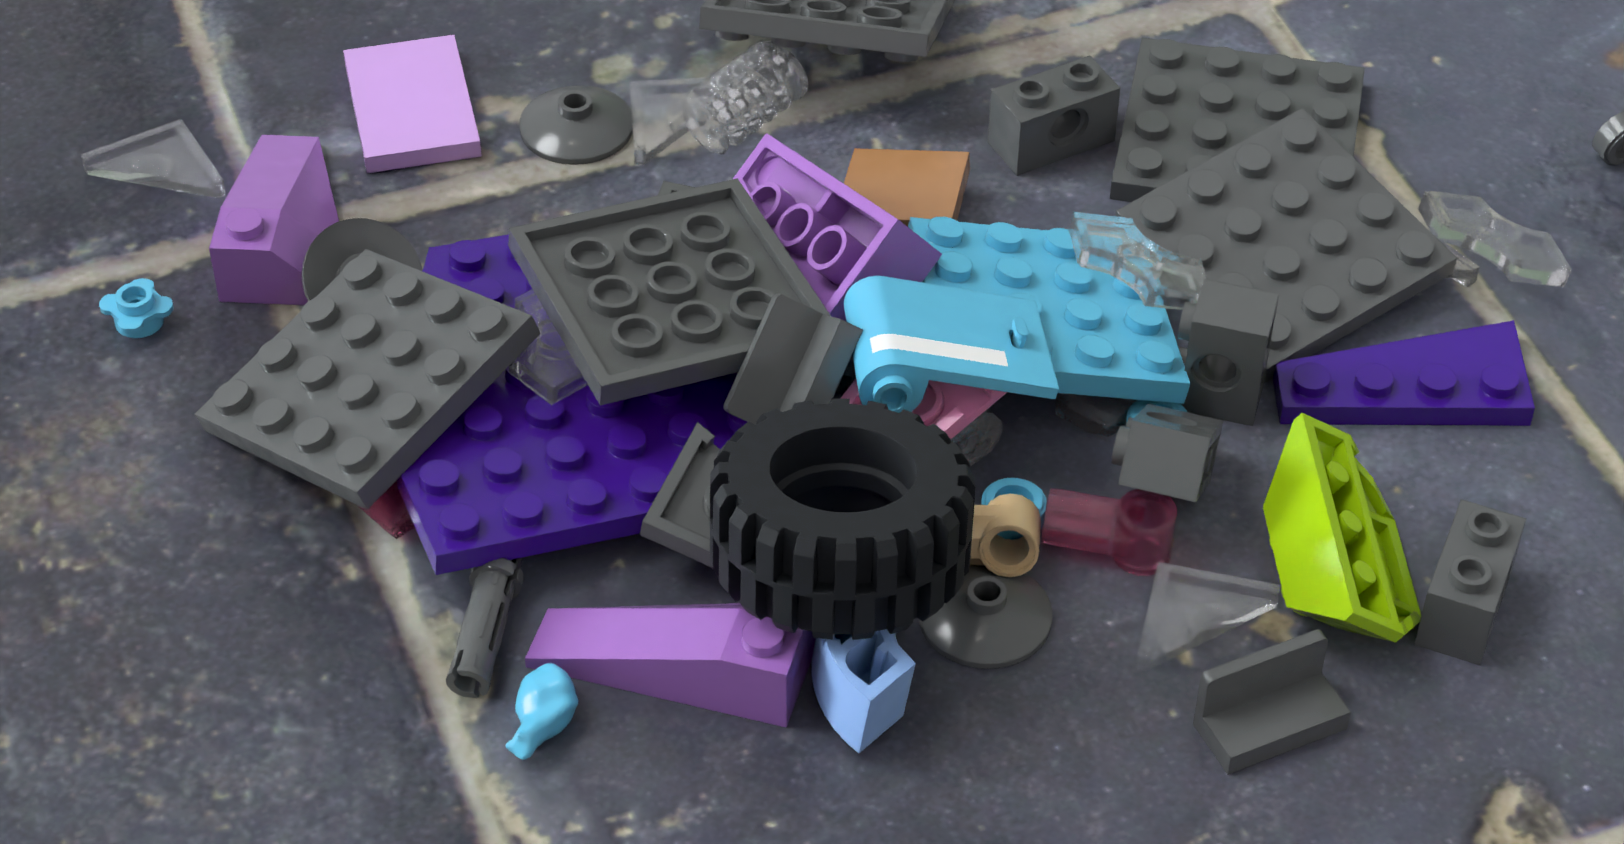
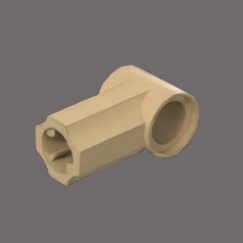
M1010 493L999 495L991 500L988 505H974L970 565H985L989 571L1004 577L1021 576L1030 571L1037 562L1040 545L1041 517L1039 509L1035 504L1022 495ZM1010 530L1020 533L1023 537L1009 540L997 534Z

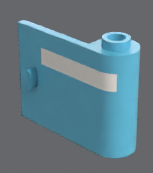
M886 276L863 278L853 284L845 295L844 311L846 322L863 329L852 354L859 398L862 405H867L868 401L887 404L888 410L900 413L903 409L911 412L921 403L929 380L1056 399L1059 386L1035 300Z

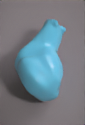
M554 663L544 664L527 674L521 681L515 704V712L521 725L513 739L509 740L505 745L508 751L521 760L530 758L535 749L544 741L559 734L570 723L579 700L574 683L568 673Z

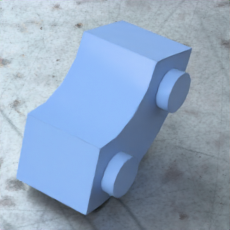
M887 629L875 631L873 637L867 639L852 640V634H833V640L815 639L812 656V681L818 703L834 730L858 753L863 751L904 715L916 663L898 645L896 633L890 634Z

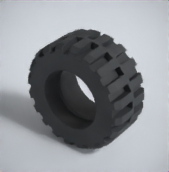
M831 399L830 404L814 405L813 401L810 400L794 403L791 410L784 412L776 408L763 413L756 421V425L747 422L726 442L714 460V469L710 472V561L712 569L718 575L719 583L735 602L741 600L740 604L748 613L759 620L767 616L772 619L777 628L791 633H795L797 629L812 631L813 638L833 640V634H852V640L872 638L875 631L887 629L890 634L906 630L913 623V619L918 618L923 622L936 614L944 606V603L947 604L962 587L964 576L969 572L976 488L974 474L969 469L970 463L958 445L952 443L946 432L938 426L932 424L927 427L919 415L904 409L900 413L888 410L887 404L868 401L867 405L850 404V399Z

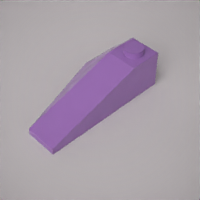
M767 133L733 178H738L832 317L846 321L844 298L849 288L857 281L870 276H886L923 282L942 255V253L900 220Z
M261 135L220 208L209 246L219 302L305 305L308 302L302 285V264L305 254L317 235L328 226L339 222L319 137Z
M740 603L548 608L525 657V665L527 668L537 669L544 664L554 663L565 670L570 678L787 727L812 660L816 638H813L812 631L797 629L795 633L779 629L772 622V619L767 616L759 620L748 613Z

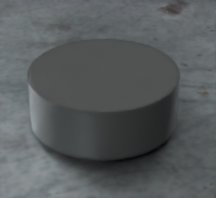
M1624 111L1606 121L1597 131L1592 141L1593 149L1608 165L1624 163Z

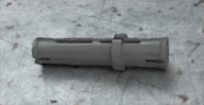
M523 557L512 560L500 558L471 569L469 581L472 586V594L464 615L454 658L446 676V685L451 691L460 696L478 698L480 693L484 696L490 689L494 671L493 667L504 634L510 604L513 598L519 595L524 582V575L521 570Z

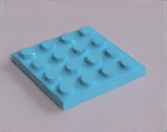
M910 217L908 227L942 253L939 260L923 280V283L1036 301L1059 386L1058 393L1184 404L1190 387V381L1187 372L1184 371L1185 366L1148 255L1140 249L1135 239L1117 233L1101 236L1075 233L1064 228H1053L1050 230L1018 228L1004 222L987 225L958 222L949 217H934L932 219Z

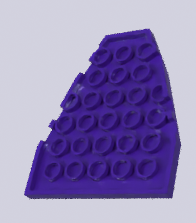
M509 234L478 240H462L453 244L429 247L422 272L532 315L541 333L397 479V487L435 575L483 566L490 561L500 558L512 560L639 534L643 519L697 422L715 436L713 444L719 449L730 440L738 429L747 423V421L727 413L723 408L737 373L600 406L508 247Z

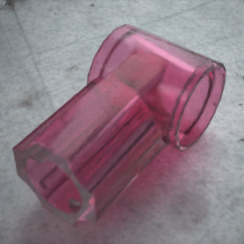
M1050 488L1041 543L1113 555L1116 564L1124 571L1137 576H1150L1160 573L1165 569L1171 559L1177 508L1169 496L1140 489L1129 491L1121 499Z

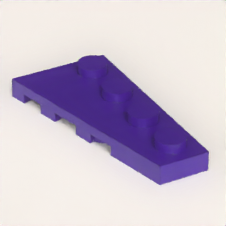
M1514 320L1281 361L1276 364L1273 376L1280 424H1292L1297 416L1304 413L1328 425L1530 426L1535 410Z

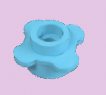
M146 278L136 279L131 283L123 285L117 290L116 294H107L99 302L101 313L111 315L114 318L117 331L129 338H143L156 333L162 327L164 317L169 316L174 308L172 299L159 295L155 291L154 282Z

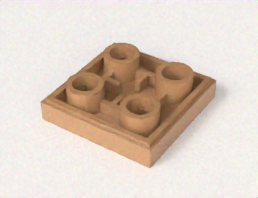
M854 148L844 184L900 220L907 227L910 217L925 219L949 217L957 221L970 173L969 152Z

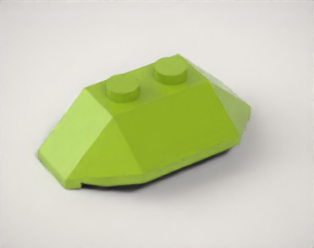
M1301 413L1293 420L1263 504L1270 536L1269 542L1274 553L1282 587L1281 593L1286 607L1301 616L1311 617L1337 629L1396 643L1420 622L1421 612L1395 519L1373 477L1355 458L1359 450L1352 436Z

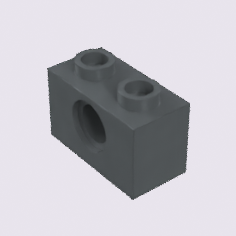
M1087 56L991 89L988 143L1016 176L1115 141L1120 87L1091 56Z
M1204 279L1197 304L1185 302L1179 325L1178 339L1189 341L1188 348L1179 347L1185 366L1184 371L1187 372L1190 381L1185 402L1181 404L1188 413L1253 426L1265 382L1279 294Z
M1147 404L1134 418H1128L1126 426L1119 427L1112 454V464L1122 466L1118 484L1197 502L1211 480L1224 420Z
M1460 500L1427 591L1414 645L1481 665L1512 573L1526 518L1466 500Z

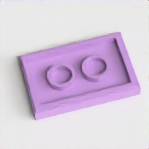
M455 35L343 50L367 173L482 156L480 138Z

